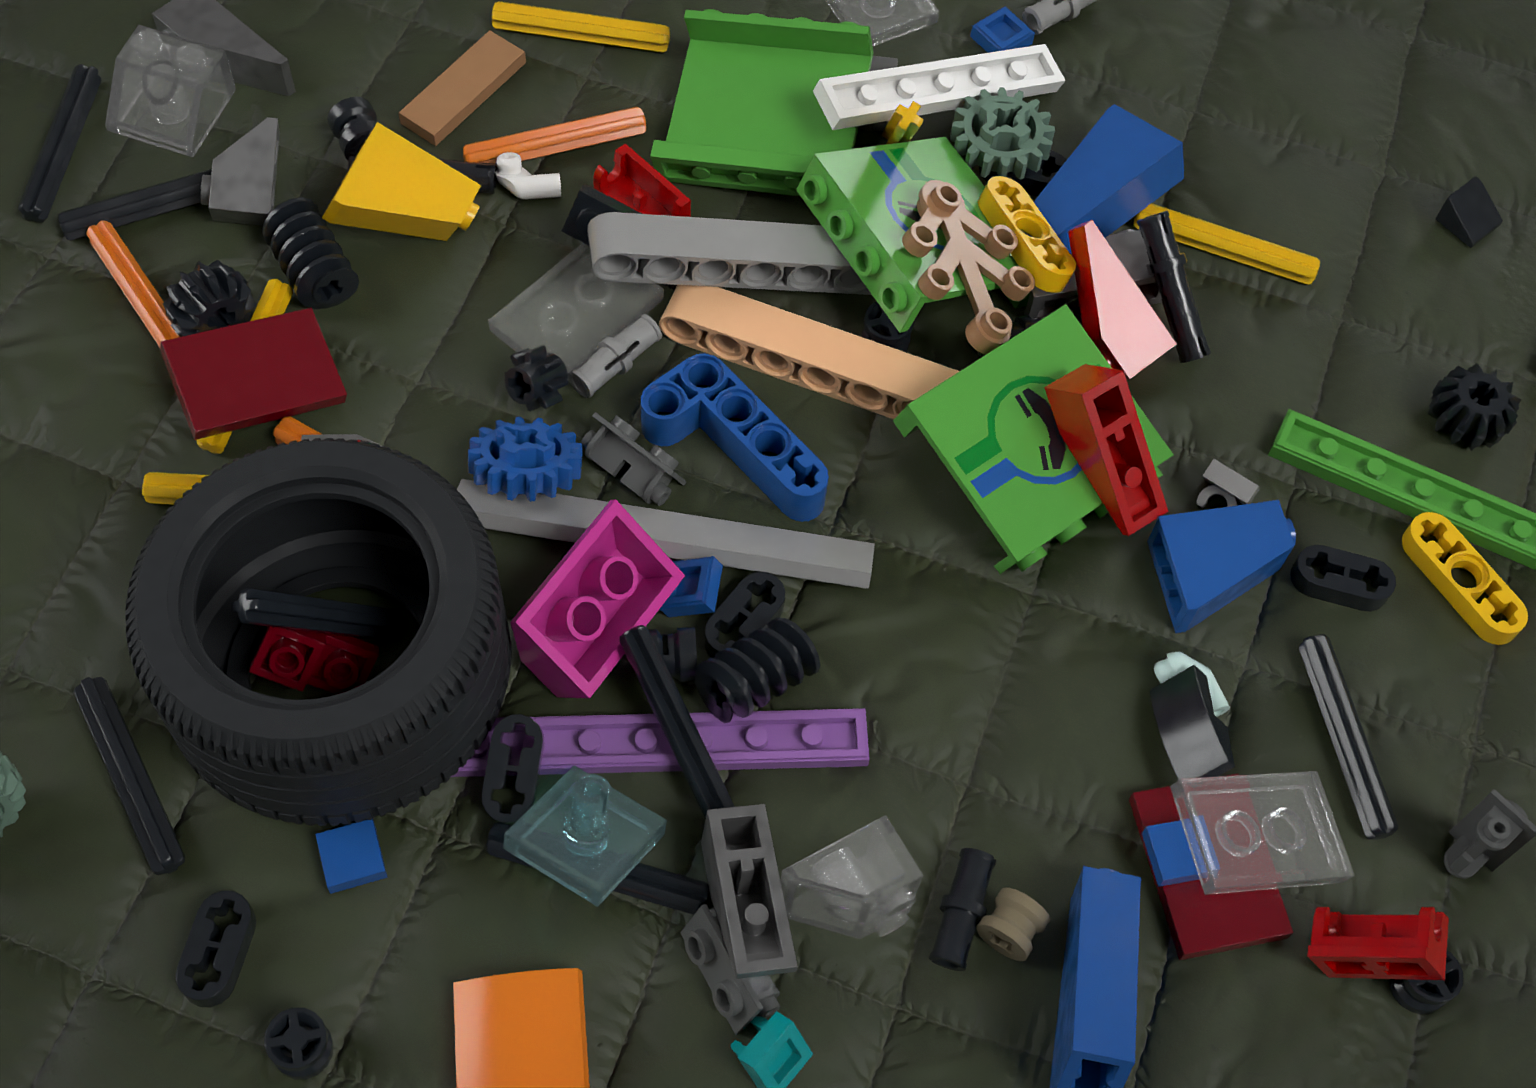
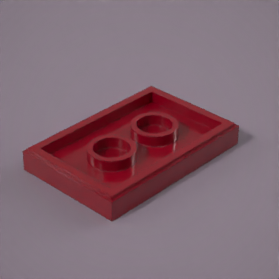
M312 308L161 341L160 352L194 440L342 404L346 401V390Z
M1239 773L1214 778L1190 792H1187L1181 784L1134 792L1131 795L1129 802L1179 960L1284 940L1293 934ZM1200 817L1218 871L1211 878L1158 887L1143 840V830L1146 826Z

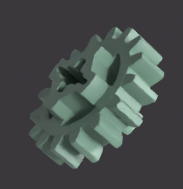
M1004 87L999 88L997 96H991L986 89H982L979 101L967 96L963 108H956L950 141L955 142L954 148L961 156L966 155L965 162L970 168L975 165L981 167V177L985 178L991 171L997 172L998 176L1007 177V172H1013L1017 178L1023 179L1026 168L1035 172L1040 170L1042 160H1048L1053 143L1055 127L1049 125L1051 114L1050 112L1038 113L1039 100L1035 99L1028 103L1024 102V92L1020 90L1014 97L1007 96Z

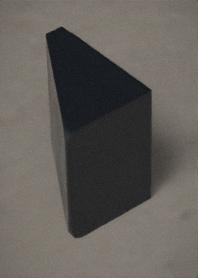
M1477 176L1451 194L1435 218L1470 248L1503 222L1485 186Z

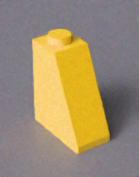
M377 122L353 161L322 219L332 224L447 241L458 227L466 231L480 207L473 200L481 185Z

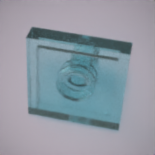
M574 765L505 832L503 849L598 907L665 835L667 820L612 788L604 777L597 774H588Z

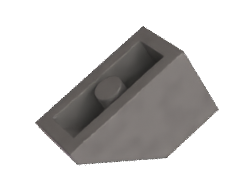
M267 117L213 159L211 175L202 176L201 204L209 205L212 221L263 226L269 213L274 210L280 137L278 118Z

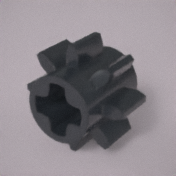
M545 345L532 350L526 348L510 356L515 367L505 372V386L514 401L519 404H526L527 410L530 412L540 407L547 409L563 401L558 390L568 385L569 381L567 380V368L559 356L554 353H547Z

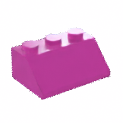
M616 499L608 502L510 622L521 661L556 697L591 698L625 654L619 642V636L633 627L639 625L646 627L685 577L683 572Z

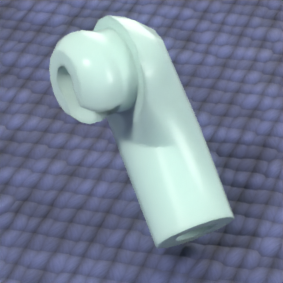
M1182 652L1167 653L1165 660H1160L1155 664L1154 672L1160 683L1195 665L1207 676L1214 715L1218 717L1230 709L1222 690L1208 667Z

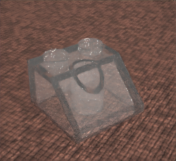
M138 25L116 57L105 122L107 131L194 157L236 91L225 51Z
M885 815L783 869L780 882L788 919L862 939L874 931L880 937L890 934L909 920L907 913L910 912L912 905L916 901L915 896L923 874Z

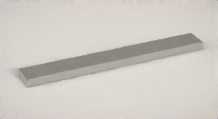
M461 479L457 491L461 493L479 517L484 529L576 543L608 504L606 501L556 494V497L550 498L541 493L537 494L535 501L530 502L526 494H518L511 501L507 500V494L502 491L490 495L487 493V484L475 485L474 481ZM621 504L669 558L688 560L714 556L725 567L768 572L770 574L865 589L869 588L875 543Z

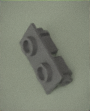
M596 412L593 414V417L603 425L597 433L594 430H590L583 437L581 443L582 448L585 449V456L614 477L626 462L629 463L631 467L621 478L620 482L643 498L644 502L647 504L654 502L661 506L667 501L672 492L668 485L673 478L683 486L687 483V481L674 472L679 464L677 460L655 444L649 452L638 445L635 440L639 437L640 433L620 417L615 415L609 423Z
M1493 789L1449 831L1457 841L1444 855L1445 867L1451 875L1462 879L1472 877L1483 865L1493 872L1536 836V826L1528 819L1527 814L1518 804L1505 799L1499 792Z
M706 904L702 905L680 933L684 939L685 949L690 960L698 965L712 991L713 1001L717 1010L722 1016L726 1017L735 1035L745 1029L757 1014L766 1018L778 1011L781 1006L776 998L779 997L780 992L769 975L742 979L735 978L715 909L713 907L709 910Z

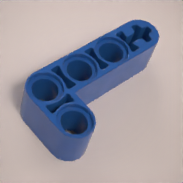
M706 353L693 355L643 390L641 395L642 434L650 443L661 447L671 446L700 427L787 517L800 522L810 521L818 517L823 511L829 480L828 470L823 462L719 358ZM698 385H707V386H710V387H709V388H700V387H696V386H698ZM658 412H669V413H672V414L662 416V415H658V414H656V413H658ZM730 418H739V419H742V420H744V421H742V422H733V421H729L728 419H730ZM770 451L776 453L777 456L769 457L761 453Z

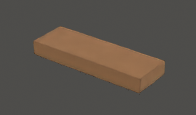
M489 30L398 113L400 124L437 146L526 63L525 51Z

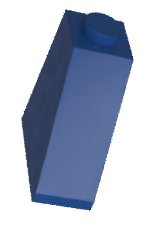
M1279 500L1158 517L1147 543L1175 633L1186 632L1281 569L1295 546L1296 533L1292 521L1289 518H1285Z

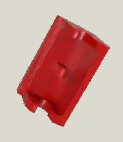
M626 143L615 150L613 159L615 166L609 174L601 165L597 166L593 176L594 189L642 214L691 217V200Z
M1317 907L1314 912L1311 945H1308L1307 957L1328 978L1445 980L1449 918L1444 912H1435L1434 907H1421L1419 915L1341 914L1340 912H1330V907Z

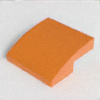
M579 968L534 970L453 982L456 1088H590L582 970Z

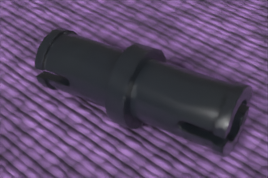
M962 848L960 851V860L950 894L944 895L939 908L944 914L933 951L929 956V959L934 964L954 971L966 970V962L977 924L980 923L987 913L983 902L993 868L997 862L991 854L974 848Z

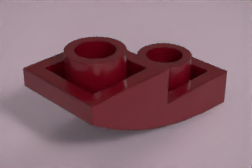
M268 626L250 664L249 672L302 692L306 684L337 695L366 683L379 656V646L352 636Z

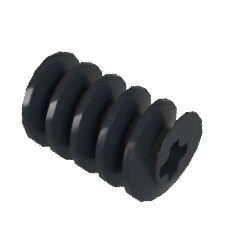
M304 197L293 198L279 204L269 213L264 221L262 230L264 239L271 247L272 254L278 260L280 268L287 276L290 286L295 290L299 302L305 307L327 309L343 303L357 291L359 285L358 275L352 270L349 259L343 255L341 245L335 241L334 233L327 227L326 220L322 219V215L319 213L315 202Z
M776 617L766 623L764 628L760 627L751 632L748 638L743 637L733 643L731 648H725L716 653L714 659L708 658L698 664L695 671V684L700 697L711 713L721 722L729 723L733 713L742 718L748 717L753 713V705L760 708L770 702L771 695L775 697L786 693L788 685L794 687L803 682L804 675L812 676L818 673L821 664L819 654L808 635L796 623L786 618Z

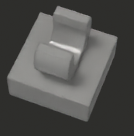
M1213 459L1203 474L1204 480L1212 485L1204 488L1199 493L1197 505L1204 508L1208 500L1215 495L1223 496L1227 500V507L1237 506L1236 500L1242 504H1251L1259 491V486L1216 459Z

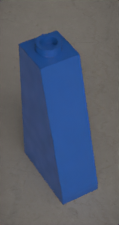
M1114 104L1105 111L1035 199L1034 203L1072 255L1068 231L1073 227L1093 220L1104 238H1106L1184 179L1183 142Z
M1083 866L1070 902L1049 1088H1123L1135 1064L1141 877L1122 874L1108 868L1097 869Z

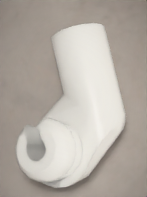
M514 152L502 153L497 157L496 165L498 169L495 172L498 183L517 198L528 200L561 197L559 173L531 175L526 169L522 168L521 157Z

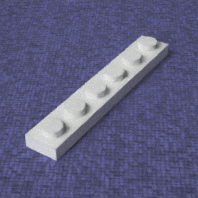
M1046 44L824 78L818 81L813 93L832 130L889 121L899 104L909 108L912 101L917 102L921 106L917 112L919 116L954 110L957 107L963 108L967 96L979 101L982 89H986L991 96H997L999 88L1004 87L1007 96L1014 97L1020 90L1024 92V97L1057 92L1065 82V79Z

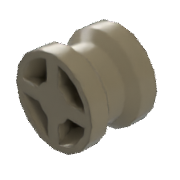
M1002 888L994 900L996 909L992 915L984 916L976 929L979 936L1000 954L1016 961H1025L1033 949L1031 943L1033 936L1044 932L1050 922V917L1046 910L1028 895L1016 889Z

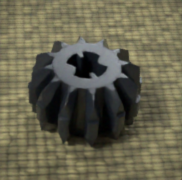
M218 259L209 266L198 261L194 271L189 274L180 271V282L166 287L169 298L162 305L172 323L171 327L180 337L249 322L251 320L249 311L257 305L253 299L251 289L247 286L248 282L239 271H235L232 267L224 265Z
M1478 363L1469 367L1468 370L1457 366L1449 372L1447 377L1439 380L1432 391V402L1429 405L1428 415L1438 419L1435 431H1447L1451 434V445L1464 440L1470 451L1481 444L1491 448L1499 443L1505 434H1509L1517 423L1518 415L1516 412L1519 410L1521 399L1511 394L1514 382H1501L1497 379V369L1487 374L1482 371Z

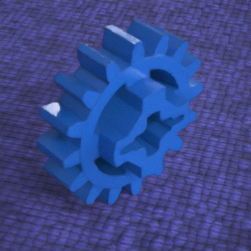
M516 417L515 424L497 420L495 421V430L481 427L479 429V437H471L470 449L468 450V472L474 474L475 485L487 484V493L490 495L502 491L507 494V500L513 501L518 494H526L530 502L536 500L538 493L554 498L556 497L557 487L570 490L572 489L573 479L581 478L583 446L582 443H576V434L574 432L562 434V424L556 423L549 426L543 423V418H537L532 424L525 423L522 417Z

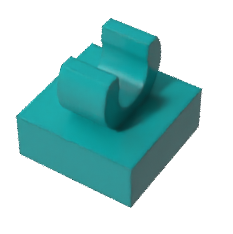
M777 1011L769 1020L756 1016L751 1021L758 1032L747 1046L734 1040L731 1048L757 1088H786L813 1056V1052L794 1022Z

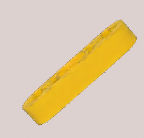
M1003 176L990 178L978 200L981 212L992 228L1001 224L1014 231L1018 238V245L1010 254L1019 266L1027 269L1032 274L1035 286L1050 293L1061 292L1076 270L1074 258L1019 183Z
M1434 512L1421 513L1413 519L1402 536V546L1406 554L1481 639L1495 645L1511 642L1527 624L1528 612L1524 603L1450 520ZM1433 535L1438 541L1432 540L1426 543L1420 536L1427 537ZM1448 553H1451L1452 555L1444 564L1439 560L1440 557L1444 559ZM1464 568L1471 572L1476 579V587L1465 588L1457 584L1452 577L1451 569ZM1483 592L1487 593L1489 597L1487 599L1484 598L1478 604L1476 600L1483 594ZM1502 613L1508 620L1497 623L1492 619L1491 615Z

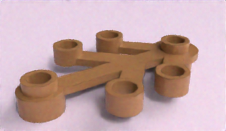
M930 180L919 191L917 210L921 218L918 222L913 223L903 235L902 243L910 254L916 257H925L937 244L938 237L935 231L937 228H942L947 243L935 263L930 265L919 278V288L930 299H942L954 286L952 274L957 267L975 313V317L965 328L966 338L975 350L982 354H988L1010 339L1012 321L1003 310L994 308L981 273L1001 287L1002 292L1014 301L1023 300L1035 287V280L1027 269L1021 266H1013L1008 270L994 259L1007 258L1017 247L1018 238L1012 229L1001 224L994 226L992 229L965 208L961 193L954 185L940 180ZM964 231L983 243L990 255L968 240Z

